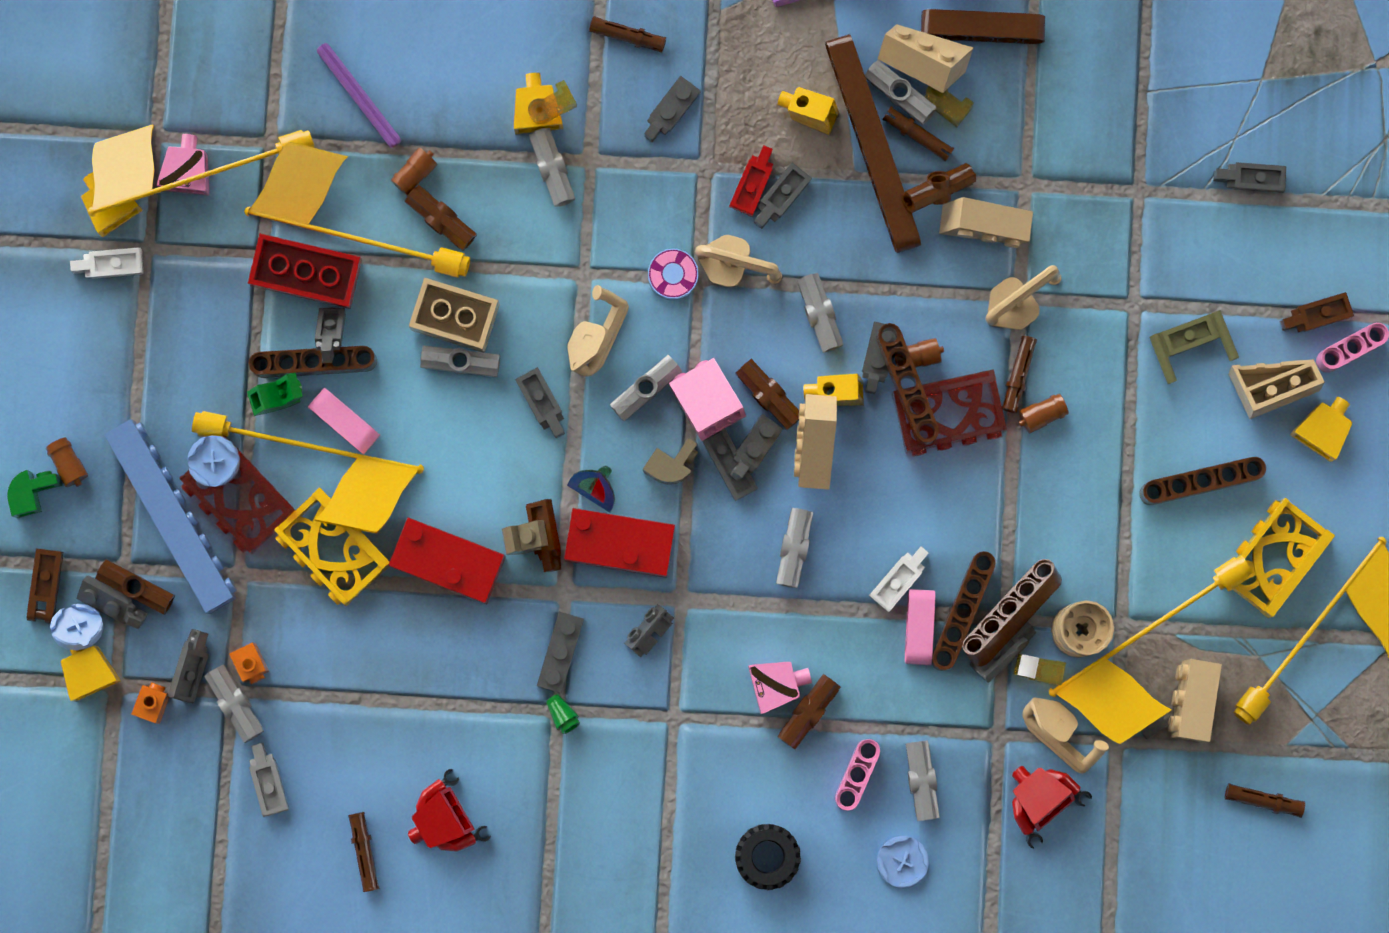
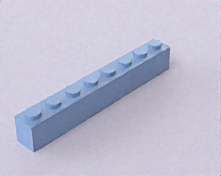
M130 419L105 433L104 436L205 613L211 614L235 600L234 592L237 590L230 578H224L221 572L224 569L217 555L212 557L208 550L211 547L208 538L204 533L200 535L195 526L199 524L192 511L187 513L183 503L186 500L179 489L174 490L170 481L173 480V477L166 466L163 468L160 466L157 459L161 457L153 444L151 446L148 445L145 439L148 434L141 422L136 424L135 421Z

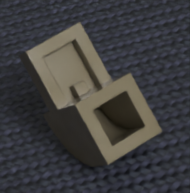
M688 438L675 459L656 448L644 466L643 472L663 484H677L684 481L691 474V470L684 465L685 463L690 465L697 456L698 451L695 450L697 443Z
M536 520L502 529L506 555L525 554L548 546L544 520Z

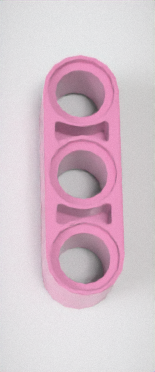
M1373 323L1327 347L1316 357L1317 367L1321 371L1329 373L1378 348L1388 340V328L1382 323ZM1370 330H1375L1379 333V342H1375L1370 338ZM1348 342H1353L1357 345L1358 351L1356 354L1349 352L1347 348ZM1327 353L1335 357L1334 366L1328 365L1325 362V355Z
M325 387L308 405L310 410L363 455L380 436L377 431Z
M909 589L905 664H932L935 590Z
M862 740L854 750L835 794V803L842 810H853L859 804L880 755V747L874 740ZM866 743L871 744L875 749L873 757L869 759L861 754V747ZM855 767H859L864 771V779L858 783L854 782L850 776L852 769ZM845 791L851 792L854 796V802L850 806H844L840 802V796Z

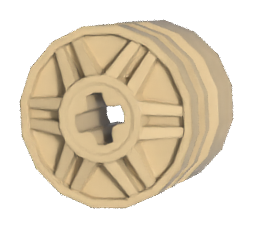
M1088 600L1067 605L1058 611L1053 619L1051 628L1052 638L1058 649L1068 656L1077 658L1096 654L1105 649L1112 640L1114 632L1113 620L1107 609L1097 602ZM1082 625L1084 627L1082 629L1083 634L1077 635L1078 628L1076 626Z

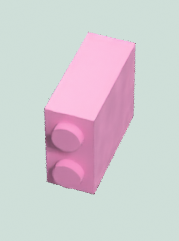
M714 358L698 363L695 369L687 373H680L675 376L673 381L669 382L672 393L701 441L746 417L741 402Z

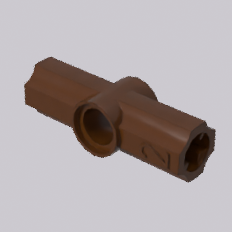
M967 163L947 172H932L928 174L926 182L901 194L902 202L906 210L911 213L930 204H946L951 200L952 194L973 185L976 182V174L972 166Z
M420 185L415 187L405 199V203L422 216L424 221L440 235L443 234L462 251L468 248L477 236V233L462 222L449 206L442 201H437Z
M752 358L735 373L753 393L752 396L767 412L769 411L786 430L799 421V409L786 397V392L773 378H769Z
M105 559L97 571L96 580L163 615L170 609L175 598L174 594ZM135 580L140 581V591L132 594L129 588L130 584Z
M823 674L809 694L805 695L792 712L793 716L785 724L777 737L795 750L809 730L813 729L826 712L825 708L839 692L841 686Z

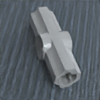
M877 60L866 72V80L889 97L894 105L900 106L922 125L931 118L937 109L934 104L911 87L907 80L900 78L881 61ZM902 87L907 90V94L904 97H897L893 94L894 90Z
M550 128L539 129L529 136L538 159L536 162L543 182L547 184L554 207L567 205L574 201L575 197L566 175L568 172L561 153H558Z
M810 274L798 279L797 283L806 305L804 306L811 328H814L822 353L843 346V340L835 322V312L830 299L826 297L819 274Z
M423 345L420 368L450 371L457 374L466 373L497 377L500 355L466 351L462 348L449 349ZM459 355H463L467 358L465 366L459 368L454 366V359Z
M667 355L645 375L639 377L610 406L623 421H626L644 404L654 399L658 392L683 371ZM643 382H649L654 388L651 393L642 394L639 391V386Z
M792 508L787 533L784 534L782 542L781 562L776 584L798 588L802 565L807 556L810 541L808 536L814 512Z
M221 665L205 675L206 681L218 698L217 703L226 718L231 720L244 743L264 732L259 720L250 708L252 707L243 690L240 687L238 688L225 665Z
M928 740L906 743L909 765L908 781L910 792L914 797L917 821L940 818L936 797L937 780L934 767L931 764Z

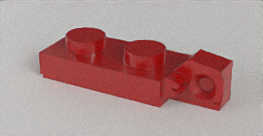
M763 145L759 156L752 155L751 159L748 160L729 208L753 217L772 173L774 164L768 162L773 152L772 148Z

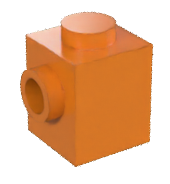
M252 642L229 653L242 682L246 683L249 681L251 685L263 680L265 678L264 674L269 672L256 643Z
M152 682L150 686L142 685L131 715L160 724L170 698L167 697L168 693L164 692L166 687Z

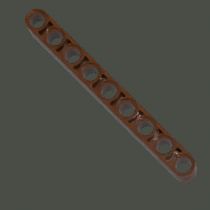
M850 34L826 41L827 53L896 253H900L921 246L920 236L913 215L906 210L902 202L901 194L905 192L853 39Z

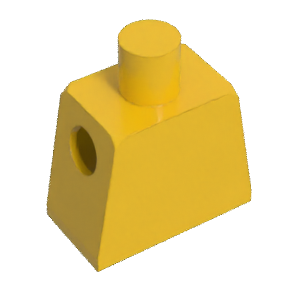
M540 73L526 74L527 87L516 89L515 134L533 133L542 128H550V130L563 129L562 118L552 85H542ZM537 98L545 99L546 103H536L529 109L528 106L532 100Z
M797 87L794 95L782 91L777 105L788 109L792 120L827 135H830L839 114L834 98Z
M93 172L83 179L89 188V191L81 196L87 212L90 207L93 208L95 190ZM135 201L96 213L95 217L90 216L98 234L104 237L143 210Z
M858 374L818 376L817 384H804L803 387L804 399L806 394L836 396L837 406L864 405L863 379ZM831 387H835L834 392L830 395H827L828 389Z
M1337 396L1331 406L1323 402L1318 404L1290 435L1329 462L1336 460L1352 426V421L1343 416L1350 403Z
M94 645L86 649L70 650L71 656L61 660L70 701L77 702L121 682L119 676L98 646Z

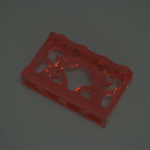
M994 369L922 385L926 397L932 398L935 401V406L932 408L933 414L941 406L943 393H948L955 404L969 408L963 420L954 429L937 422L939 434L946 437L936 439L932 444L926 446L919 444L911 437V428L909 423L906 422L905 413L896 391L892 393L905 454L912 453V457L927 454V449L934 447L937 448V451L952 448L953 443L962 442V446L977 443V438L987 436V440L1001 438L1002 433L1007 430ZM984 384H988L992 404L981 402ZM914 387L905 388L904 390L909 391L914 389ZM966 391L968 396L965 399L972 398L971 402L960 400L958 393ZM914 402L910 405L916 415L924 412L922 404ZM979 408H986L994 414L995 419L991 426H980L979 420L981 418H988L984 413L977 412ZM970 424L975 430L962 434ZM923 426L920 428L919 432H927V439L933 437V431L930 427Z
M237 448L240 457L239 469L241 476L238 479H232L229 483L240 485L247 483L251 479L255 482L249 492V504L252 510L225 508L224 485L219 487L208 486L207 489H201L189 470L179 478L183 482L180 487L190 497L195 495L201 501L198 506L208 516L212 513L219 520L215 524L225 534L230 532L236 538L233 543L243 553L248 551L253 554L275 533L274 529L284 522L296 509ZM261 493L265 496V500L258 502L261 508H257L254 498L257 494ZM214 494L215 506L205 496ZM281 510L283 513L267 528L263 517ZM225 517L239 519L235 528ZM257 518L260 523L259 535L255 538L245 537L242 528L245 525H249L251 531H253L254 522L252 519Z

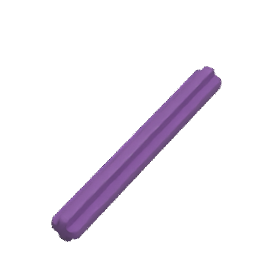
M322 44L317 49L319 56L389 147L397 146L401 142L399 135L329 44Z

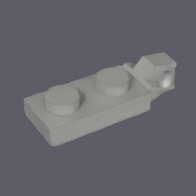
M264 743L252 745L255 759L249 760L251 766L249 769L263 817L289 810L273 754L267 755Z

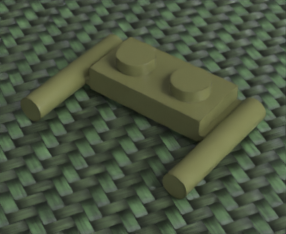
M1221 310L1149 337L1167 384L1177 381L1168 357L1221 338L1229 361L1239 358Z

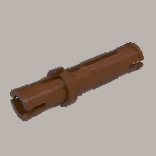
M593 16L589 32L634 44L639 49L644 47L660 53L663 52L667 37L646 32L643 28H631Z
M892 106L888 109L887 112L893 115L895 119L885 114L882 119L883 121L900 130L901 135L909 136L946 162L949 155L941 151V149L951 154L954 147L949 146L914 122L915 119L912 117L910 119Z
M1021 336L1012 374L1005 386L1007 391L1001 409L1006 412H1018L1022 392L1026 390L1025 381L1037 343V339L1033 337Z
M1230 783L1226 787L1225 800L1272 810V813L1275 814L1280 812L1300 818L1304 814L1305 801L1283 797V794L1280 793L1274 795Z
M365 812L350 814L348 818L353 836L351 844H354L363 892L380 889L370 845L372 837L371 834L368 835Z

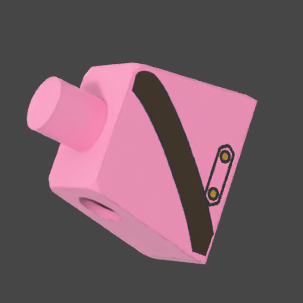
M182 134L181 147H168L157 181L158 187L209 171L207 153L204 150L196 149L198 136ZM209 176L166 191L209 196Z
M791 662L748 666L761 714L799 698L798 687L812 683L809 669L806 668L793 672Z

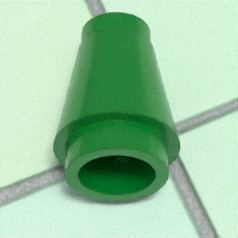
M559 694L552 696L546 701L556 729L560 730L562 734H567L580 725L577 713Z

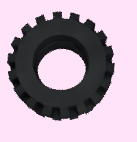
M774 824L757 825L747 830L736 846L735 862L738 872L747 883L758 889L773 890L781 888L789 883L799 870V864L801 863L800 847L794 836L786 829ZM771 841L782 849L783 862L773 872H762L753 863V850L761 842Z

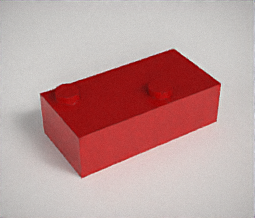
M259 233L248 284L261 289L351 309L362 259L359 256Z
M572 508L564 560L566 562L667 578L675 525Z
M407 517L389 566L487 605L506 556Z

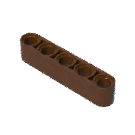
M926 9L921 14V32L953 41L1041 44L1045 42V16L1030 13Z
M884 324L877 334V343L915 440L921 445H930L939 434L937 422L901 330L895 324ZM892 331L896 335V340L890 343L886 342L882 338V333ZM897 354L903 356L905 364L900 367L895 366L891 360L892 356ZM905 378L911 379L915 385L914 389L904 390L901 386V380ZM918 402L924 407V412L916 415L910 410V405ZM923 426L930 427L933 431V437L930 439L923 438L919 432L920 428Z
M368 346L340 347V350H334V356L338 354L345 356L344 364L338 367L334 366L333 363H322L321 350L316 351V348L256 352L251 355L248 364L250 370L260 378L283 377L286 374L295 372L296 376L368 372L375 368L377 357ZM362 353H369L371 355V360L366 365L358 363V357ZM311 356L319 357V364L315 368L307 367V360ZM287 357L293 358V366L287 370L282 369L281 362ZM260 359L268 361V366L263 371H257L255 367Z
M1249 457L1163 477L1144 484L1140 489L1139 495L1141 501L1145 504L1156 505L1238 486L1262 478L1266 473V464L1259 457ZM1249 463L1257 466L1258 474L1256 476L1248 473L1247 465ZM1223 469L1232 471L1233 480L1231 482L1223 479ZM1198 475H1205L1207 477L1208 486L1206 488L1198 485ZM1174 480H1178L1183 484L1184 489L1182 493L1173 491L1172 483ZM1149 486L1157 488L1159 492L1157 499H1151L1147 495V488Z
M982 551L977 553L969 563L932 653V665L937 670H948L953 667L957 660L963 641L967 636L996 565L994 556L989 552ZM979 557L988 559L990 564L988 570L983 571L977 567L976 561ZM973 580L979 584L978 594H970L967 591L966 585L968 581ZM964 604L968 606L970 614L967 618L958 616L956 612L958 605ZM949 628H955L959 631L960 638L957 642L948 640L946 634ZM939 652H946L950 656V662L947 666L938 664L936 658Z
M1042 559L1036 562L965 638L962 647L973 665L981 667L987 665L1059 588L1062 578L1052 561Z

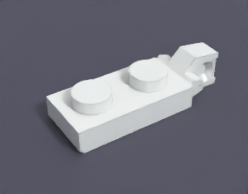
M141 248L92 251L89 254H84V260L70 261L73 274L85 273L86 278L95 279L144 274Z
M920 547L913 556L907 552L869 596L889 612L922 574V570L925 567L921 562L929 552L923 547Z

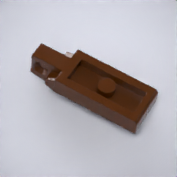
M1344 292L1298 306L1296 309L1291 310V317L1282 319L1279 322L1282 331L1296 327L1299 333L1352 318L1354 314L1347 293Z
M544 499L526 504L528 522L544 520L548 546L541 547L542 549L534 551V554L538 555L540 561L542 560L544 572L561 570V548L552 499Z

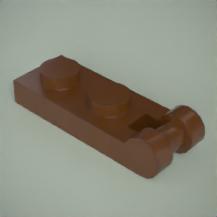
M36 549L27 608V621L35 622L38 619L45 620V623L51 624L52 618L56 614L64 552ZM39 601L47 602L46 610L38 609Z

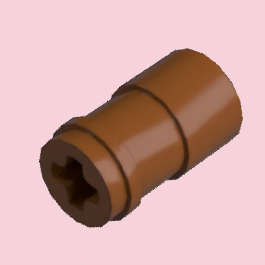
M418 148L406 161L407 163L393 175L394 177L391 179V182L408 196L423 178H426L438 165L432 158L434 154L430 150L426 153L421 148Z
M936 338L907 346L915 367H925L942 362L941 353L944 352L943 346L939 347ZM898 354L894 355L896 366H903L905 364L904 357Z
M1060 394L1051 395L1050 398L1042 402L1034 403L1019 410L1021 420L1018 422L1020 427L1024 426L1030 434L1059 418H1064L1069 414V411Z
M66 437L58 439L46 447L47 454L56 466V471L64 486L76 485L78 487L82 485L81 481L88 477V473L81 460L77 458L71 447V442Z

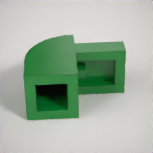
M296 372L286 374L274 382L259 384L247 391L254 416L294 406L300 403V398L303 397L302 385L297 379Z
M29 470L16 475L11 481L7 492L11 516L21 518L42 512L38 492L62 486L60 476L55 473L52 474V471H44L36 474L37 478H34L33 472Z

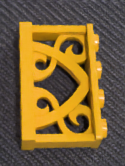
M319 487L311 497L274 529L278 534L275 539L285 549L290 547L296 553L293 558L302 568L307 565L313 571L310 576L320 587L325 584L330 589L328 596L337 605L342 602L347 606L382 572L390 567V561L361 530L337 525L333 531L321 528L323 522L315 521V519L327 507L331 498ZM318 501L322 504L313 522L302 517ZM296 523H305L311 526L310 532L305 529L298 530V532H302L304 535L301 541H296L291 536V528ZM346 531L350 534L343 548L344 557L347 562L320 560L318 551L319 533L331 537L339 536ZM309 545L310 559L303 553V551L300 548ZM351 546H358L360 551L356 555L353 554L356 560L352 561L349 549ZM376 562L378 566L361 581L357 569ZM319 569L333 571L330 580ZM352 570L355 576L353 588L341 590L337 585V579L343 577L347 584L349 575L346 571Z
M1283 498L1280 501L1275 500L1267 510L1269 516L1264 522L1259 520L1251 531L1254 535L1249 542L1244 540L1236 550V553L1239 554L1236 558L1242 555L1244 559L1252 551V561L1246 560V562L1253 571L1248 577L1255 576L1256 581L1250 585L1240 584L1232 590L1257 608L1267 618H1271L1277 613L1335 537L1333 533L1324 529L1289 502L1287 498ZM1290 514L1294 518L1295 529L1293 533H1288L1290 525L1287 520L1284 527L1278 526L1277 520L1280 515ZM1302 523L1316 533L1318 537L1314 539L1299 534ZM1271 527L1274 534L1262 537L1268 528ZM1277 542H1289L1286 554L1289 563L1294 567L1292 571L1278 568L1265 573L1262 561L1263 546ZM1294 543H1299L1295 550L1301 549L1303 552L1299 558L1295 557L1292 553ZM1278 574L1281 576L1282 581L1279 585H1276L1274 578L1269 582L1267 578ZM1259 586L1269 601L1265 604L1249 591Z

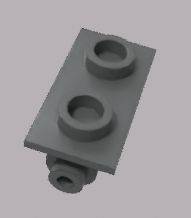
M657 604L655 608L652 607L646 612L644 621L630 631L624 644L640 657L643 654L647 655L658 642L651 636L652 633L655 632L662 637L673 624L671 621L674 617Z

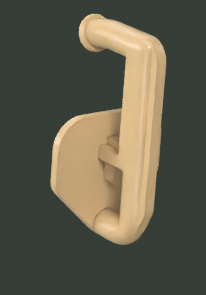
M723 235L711 243L699 245L695 249V253L708 278L714 284L734 287L741 282L745 269L767 274V279L772 284L779 283L782 279V274L776 264L749 257L750 246L742 238Z
M1055 265L1049 266L1025 285L1014 277L1003 280L991 290L986 322L990 326L1022 330L1038 318L1040 313L1039 305L1032 294L1047 283L1051 285L1059 284L1061 275Z
M596 285L593 288V299H601L612 305L604 325L601 326L586 321L581 322L574 329L567 346L571 370L585 377L592 376L604 365L629 309L626 300L602 288L600 285Z
M1033 698L1023 709V719L1028 730L1078 773L1087 772L1109 750L1106 742L1097 740L1094 742L1093 750L1084 757L1067 741L1077 728L1078 721L1074 714L1058 701Z

